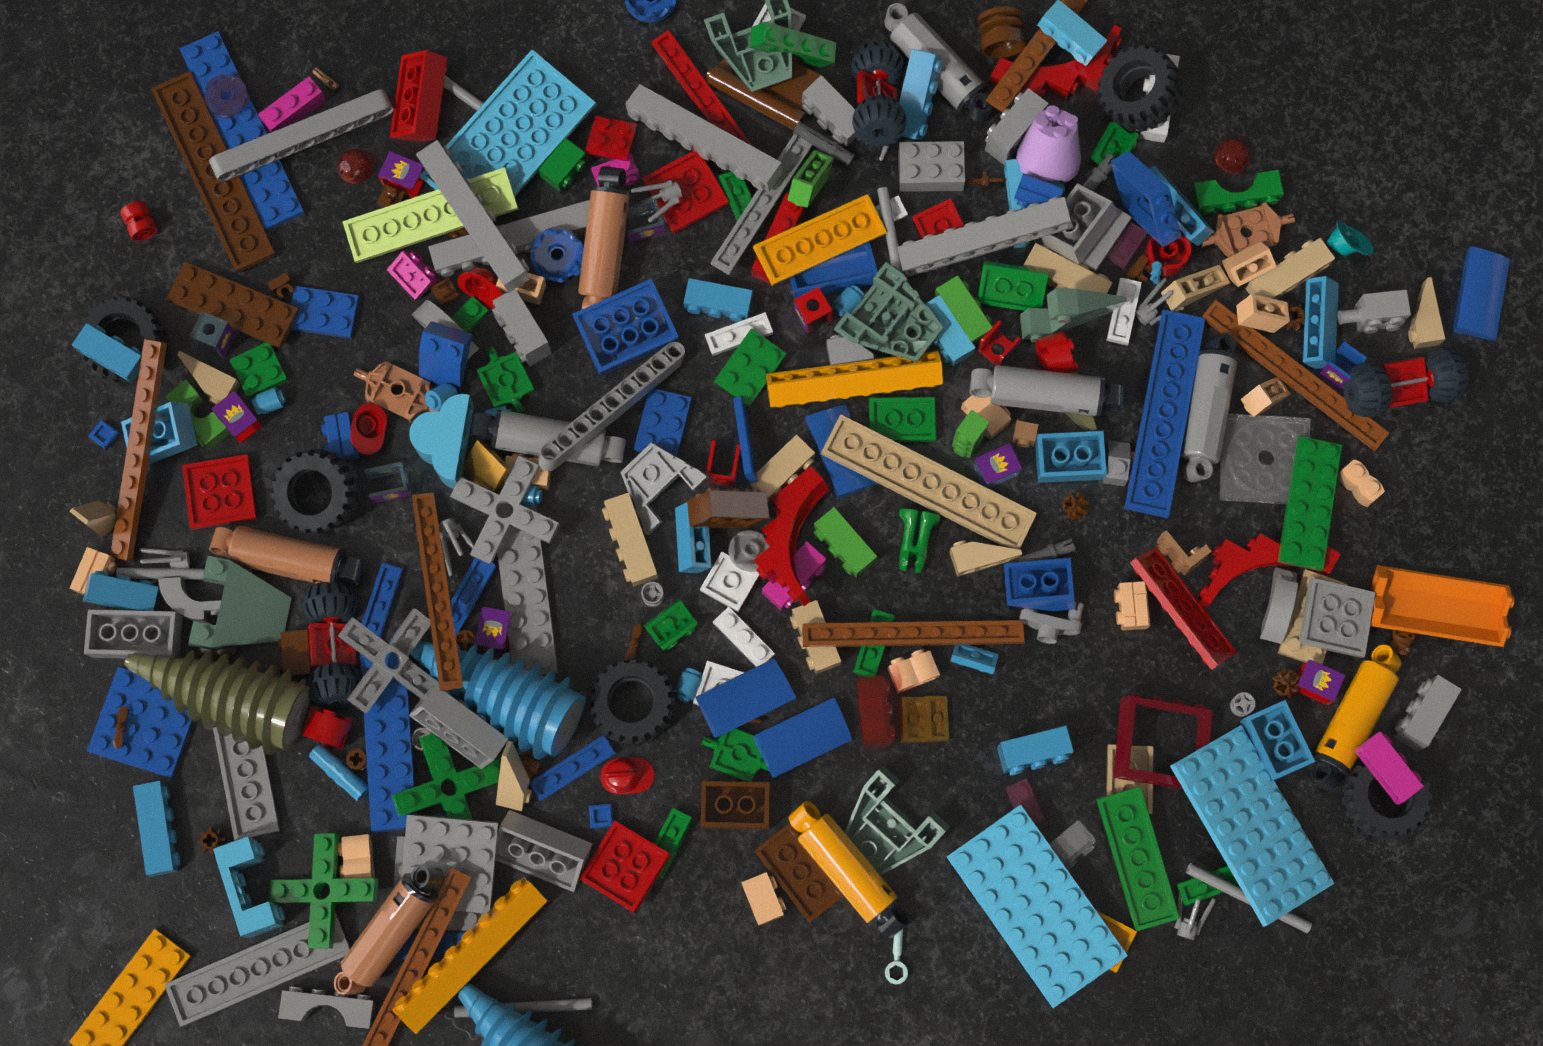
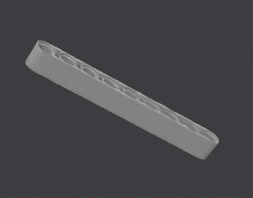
M379 89L219 153L210 158L209 163L217 180L220 182L227 181L386 117L394 111V108L386 91Z
M679 342L667 344L550 439L541 448L538 461L539 466L545 471L556 469L677 370L682 364L685 353L684 346ZM609 404H614L617 407H611ZM593 417H599L601 420H596ZM577 430H584L585 433L578 432ZM564 442H565V443H568L569 446H565V445H563V444H561V443H564ZM548 455H549V456H552V457H554V458H553V459H548V458H546L545 456H548Z

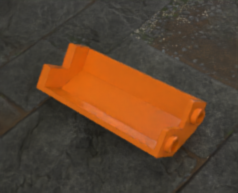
M1377 565L1371 585V591L1375 592L1370 626L1503 647L1506 639L1510 638L1511 626L1508 625L1506 617L1509 608H1513L1514 595L1511 594L1510 586Z

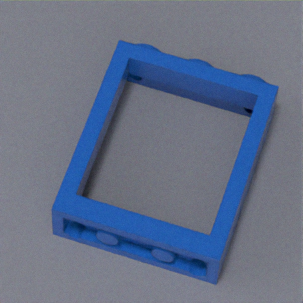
M1130 151L1111 160L1123 210L1162 247L1179 239L1181 233L1170 188ZM1144 196L1149 200V204L1145 201Z

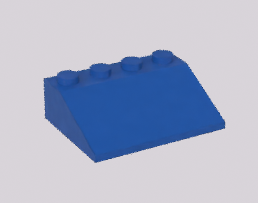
M652 279L572 314L600 377L656 353L670 342H679V336Z

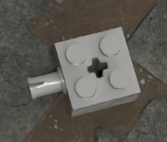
M1407 290L1363 294L1353 310L1338 311L1339 324L1356 322L1357 331H1365L1366 334L1375 333L1379 329H1386V331L1398 330L1411 315Z

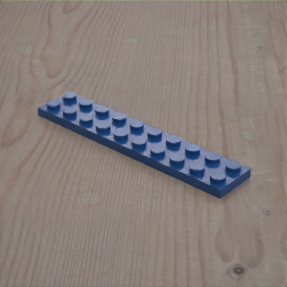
M218 31L179 48L227 150L267 134ZM280 160L239 175L265 231L305 214Z
M1162 310L1124 509L1164 518L1169 517L1205 318Z

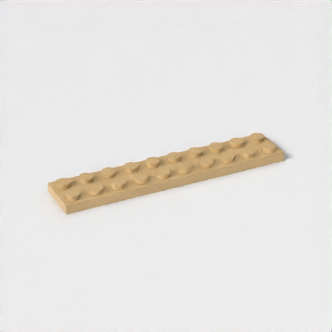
M841 414L821 451V455L1007 548L1020 549L1037 514Z

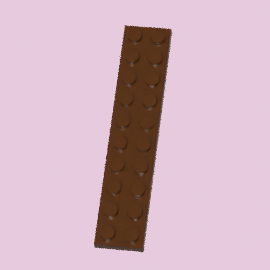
M189 71L151 88L236 273L276 256L240 177L237 176L220 182L209 163L210 158L227 151L191 72Z

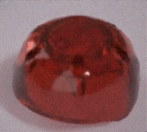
M1226 139L1216 149V163L1229 174L1239 173L1249 164V149L1241 140Z
M359 149L345 151L340 156L337 164L340 177L344 181L353 184L366 180L372 169L370 157Z

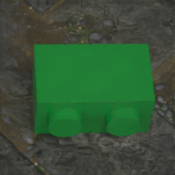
M565 138L538 169L540 177L560 192L564 187L567 188L572 183L573 176L577 171L581 172L587 164L586 154Z

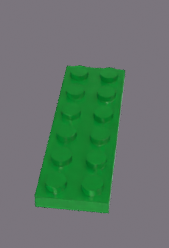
M1298 436L1277 562L1318 571L1323 570L1342 445Z
M1141 787L1096 799L1135 931L1180 919Z

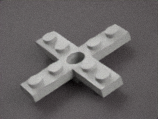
M518 456L500 495L462 477L459 478L450 497L489 515L470 553L471 556L491 565L510 526L549 544L551 543L560 524L521 505L540 467L538 464ZM504 504H510L513 507V513L508 518H501L498 515L499 508Z
M412 609L387 644L356 619L351 618L338 637L372 661L373 664L347 700L364 713H368L392 678L419 698H422L433 686L437 685L439 687L438 681L412 663L408 658L411 651L430 627V619L417 609ZM390 652H393L398 658V663L393 669L388 668L385 664V657Z

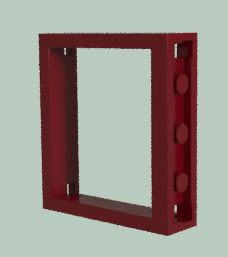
M1130 693V696L1121 698L1113 778L1184 790L1176 776L1129 769L1135 705L1198 716L1195 751L1210 743L1213 710L1204 709L1205 705L1202 704L1186 706L1183 701L1171 700V703L1163 702L1164 698L1161 697L1146 699L1143 698L1142 694Z

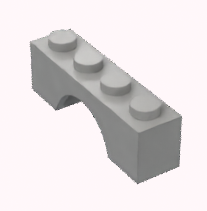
M289 987V991L282 990L278 1015L280 1019L305 1021L314 1009L329 1005L340 1011L345 1019L346 1026L371 1029L374 1023L377 1001H371V996L357 994V999L348 998V995H342L337 992L334 993V996H327L324 990L312 989L311 994L303 993V988Z

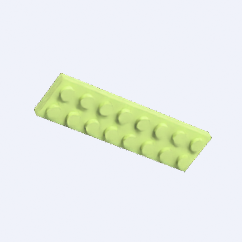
M505 167L469 179L474 186L471 191L474 195L479 193L485 202L482 207L485 211L490 210L494 217L519 209ZM439 189L343 221L356 263L464 228Z

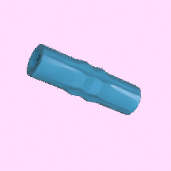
M323 743L318 744L309 754V757L326 772L328 777L332 778L337 785L341 786L357 802L369 792L368 785L354 773L352 768L347 766L343 760L338 758Z

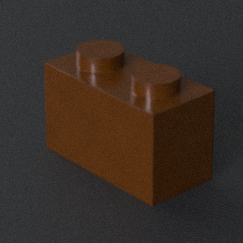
M308 630L281 632V639H278L279 652H282V660L279 661L280 673L284 674L285 671L290 669L293 673V679L310 677L314 668H311Z

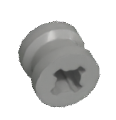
M1244 692L1237 694L1230 702L1231 711L1239 717L1247 716L1255 708V700L1252 695Z

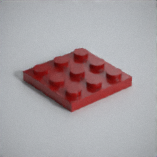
M692 151L642 178L645 186L661 184L670 180L677 182L682 193L679 203L662 213L673 234L729 205L726 195L706 161L696 151ZM663 188L648 190L652 197L659 194ZM662 198L656 200L659 210L669 203L668 201L664 202Z
M248 454L182 465L191 530L257 519Z
M614 820L579 879L636 914L671 857V854Z

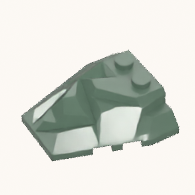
M885 262L873 278V285L862 298V302L851 314L846 312L834 328V331L852 343L914 362L920 360L943 330L941 323L929 307L924 305L917 291L913 290L907 282L904 274L887 262Z

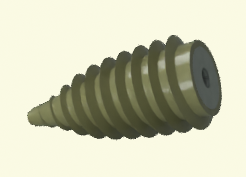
M190 651L185 658H177L175 652L170 657L159 656L158 654L154 656L133 653L127 655L124 663L128 670L150 682L153 689L159 688L165 701L173 700L177 712L182 713L187 710L191 721L197 722L202 719V724L206 729L211 730L217 727L220 736L226 737L232 734V738L236 743H242L247 740L248 746L251 749H258L262 746L264 753L267 755H272L279 749L289 750L294 745L301 733L311 704L310 687L307 686L306 679H303L300 683L294 682L293 673L290 669L285 671L281 677H278L276 665H271L266 672H261V662L259 660L255 661L250 668H246L243 656L239 657L232 665L229 664L227 653L223 654L218 661H213L211 651H207L201 659H195L194 651Z

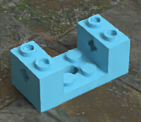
M245 837L214 848L213 851L240 936L252 938L284 926L285 914L282 907H278V904L266 902L253 907L249 894L246 895L243 886H246L244 876L238 872L239 870L264 862L262 856L265 855L262 843H258L253 838Z

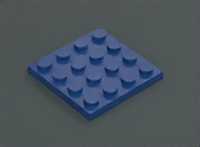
M118 667L87 752L173 779L193 721L189 719L187 710L182 713L177 712L173 700L165 701L159 688L153 689L150 682L144 678H140L130 670ZM125 706L129 710V715L125 722L126 730L123 732V745L117 749L113 746V739L117 731L115 725L118 723L119 708Z

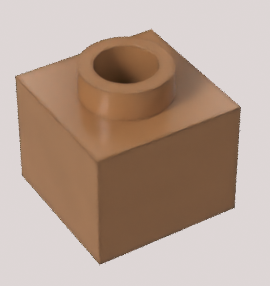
M1017 420L1012 442L1017 443V446L1023 448L1034 446L1038 424Z

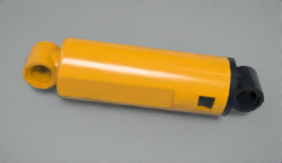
M1388 645L1376 647L1372 652L1373 661L1364 660L1361 663L1313 754V758L1317 763L1311 768L1310 775L1324 790L1330 791L1335 789L1340 783V775L1349 776L1359 757L1354 750L1368 740L1399 681L1395 672L1401 666V659Z
M805 801L789 815V822L792 827L798 832H802L798 837L800 844L869 926L877 922L880 932L887 938H892L908 925L909 919L906 913L901 908L895 906L901 901L900 898L829 814H825L820 818V812L813 803Z

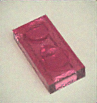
M1129 221L1106 255V258L1124 269L1146 237L1147 232Z
M1027 779L1005 788L1014 808L1021 804L1034 824L1045 820Z

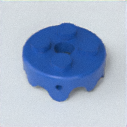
M625 0V5L629 13L637 20L655 23L664 20L673 12L677 0H654L652 2L647 0Z
M551 227L540 232L533 240L530 248V259L537 274L544 277L545 281L564 282L568 277L580 274L584 248L581 240L573 231L563 227ZM556 248L563 251L562 255L558 258L551 256L552 250Z

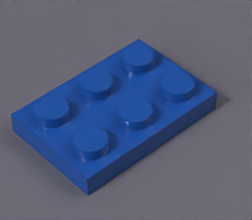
M295 286L291 306L298 308L300 311L291 330L352 339L360 298L358 295Z
M652 389L647 395L634 451L641 453L650 443H655L678 457L692 397Z

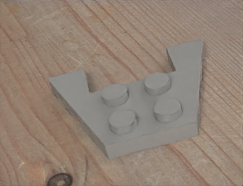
M650 443L620 472L630 498L633 499L636 507L635 511L638 518L641 519L642 528L646 535H650L663 523L650 507V503L677 477L681 476L694 491L709 478L707 474L655 443Z

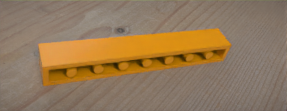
M938 351L924 353L918 362L897 356L766 374L770 407H784L792 404L802 405L814 401L825 402L829 399H847L852 396H869L874 393H891L896 390H913L919 387H935L936 385L943 384L942 362Z
M522 878L513 883L510 891L494 903L490 913L483 914L478 919V923L472 929L467 930L455 946L450 947L446 951L445 957L439 963L433 964L429 968L428 974L423 979L416 981L411 988L412 990L406 996L397 1000L392 1011L409 1029L417 1034L547 900L526 879Z

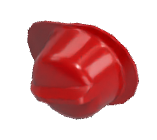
M473 267L470 272L462 273L458 278V285L461 290L469 296H473L487 308L494 309L492 301L503 295L496 286L494 275L487 269Z
M366 403L361 405L354 414L350 440L353 447L362 454L370 455L376 453L383 444L387 417L381 406L375 403Z
M616 758L604 765L601 770L600 779L604 788L613 794L640 793L647 790L653 783L654 770L650 763L643 758Z

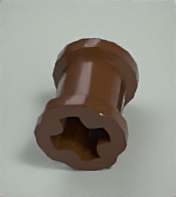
M359 749L350 751L346 757L348 766L358 772L364 771L367 768L366 753ZM359 756L363 759V761L359 762L357 766V764L354 763L353 760L358 759Z

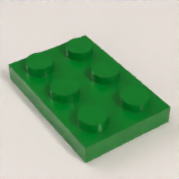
M984 261L977 299L980 304L1023 311L1028 308H1042L1048 271Z
M750 329L716 377L714 383L735 398L741 397L745 405L749 407L767 382L766 374L775 371L786 353L756 331Z
M935 397L869 398L870 429L895 442H935Z

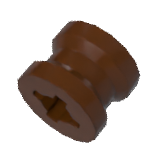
M462 630L455 636L456 643L460 644V650L469 651L475 645L476 636L469 630Z
M1393 630V640L1389 643V646L1397 654H1410L1412 650L1411 643L1414 642L1415 635L1411 632Z

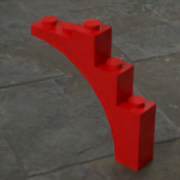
M1116 25L1113 26L1105 38L1107 42L1087 66L1077 60H1073L1065 64L1038 67L1020 92L1024 94L1029 88L1043 99L1046 91L1049 90L1067 99L1070 93H1075L1079 84L1097 92V89L1100 88L1098 85L1099 77L1103 76L1101 72L1104 67L1109 65L1108 61L1113 57L1110 53L1113 48L1117 49L1123 37L1120 36L1122 28ZM1000 58L991 74L989 83L996 86L1013 62Z
M812 466L770 499L775 506L772 510L778 517L762 529L767 536L764 540L769 548L754 559L758 566L755 570L763 580L768 578L772 584L777 581L782 588L786 586L789 589L787 594L794 602L799 600L803 606H806L811 600L802 589L797 576L795 563L796 544L808 514L816 503L830 490L824 479Z
M1261 533L1256 538L1251 537L1246 546V549L1249 551L1225 539L1222 544L1218 542L1212 552L1215 555L1212 562L1218 566L1215 565L1209 575L1212 578L1209 586L1205 584L1198 595L1202 597L1200 604L1207 608L1217 593L1228 582L1243 573L1266 566L1295 565L1277 562L1280 544ZM1327 546L1323 570H1309L1327 576L1332 571L1340 553Z

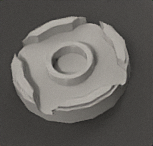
M752 530L741 531L730 541L728 553L730 560L736 567L744 571L755 572L758 566L754 559L769 548V546L765 542L763 534Z

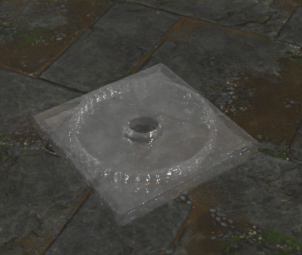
M1228 414L1221 451L1220 500L1287 504L1296 440L1298 436L1310 438V418L1260 415L1253 417L1252 415ZM1261 451L1270 452L1274 457V462L1270 465L1262 464L1259 461V453Z

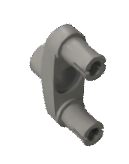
M1078 603L1076 610H1069L1066 620L1039 614L1037 609L1031 608L1021 610L1019 619L1023 620V624L1039 630L1037 636L1039 641L1055 644L1058 635H1077L1080 633L1082 626L1080 620L1084 605Z

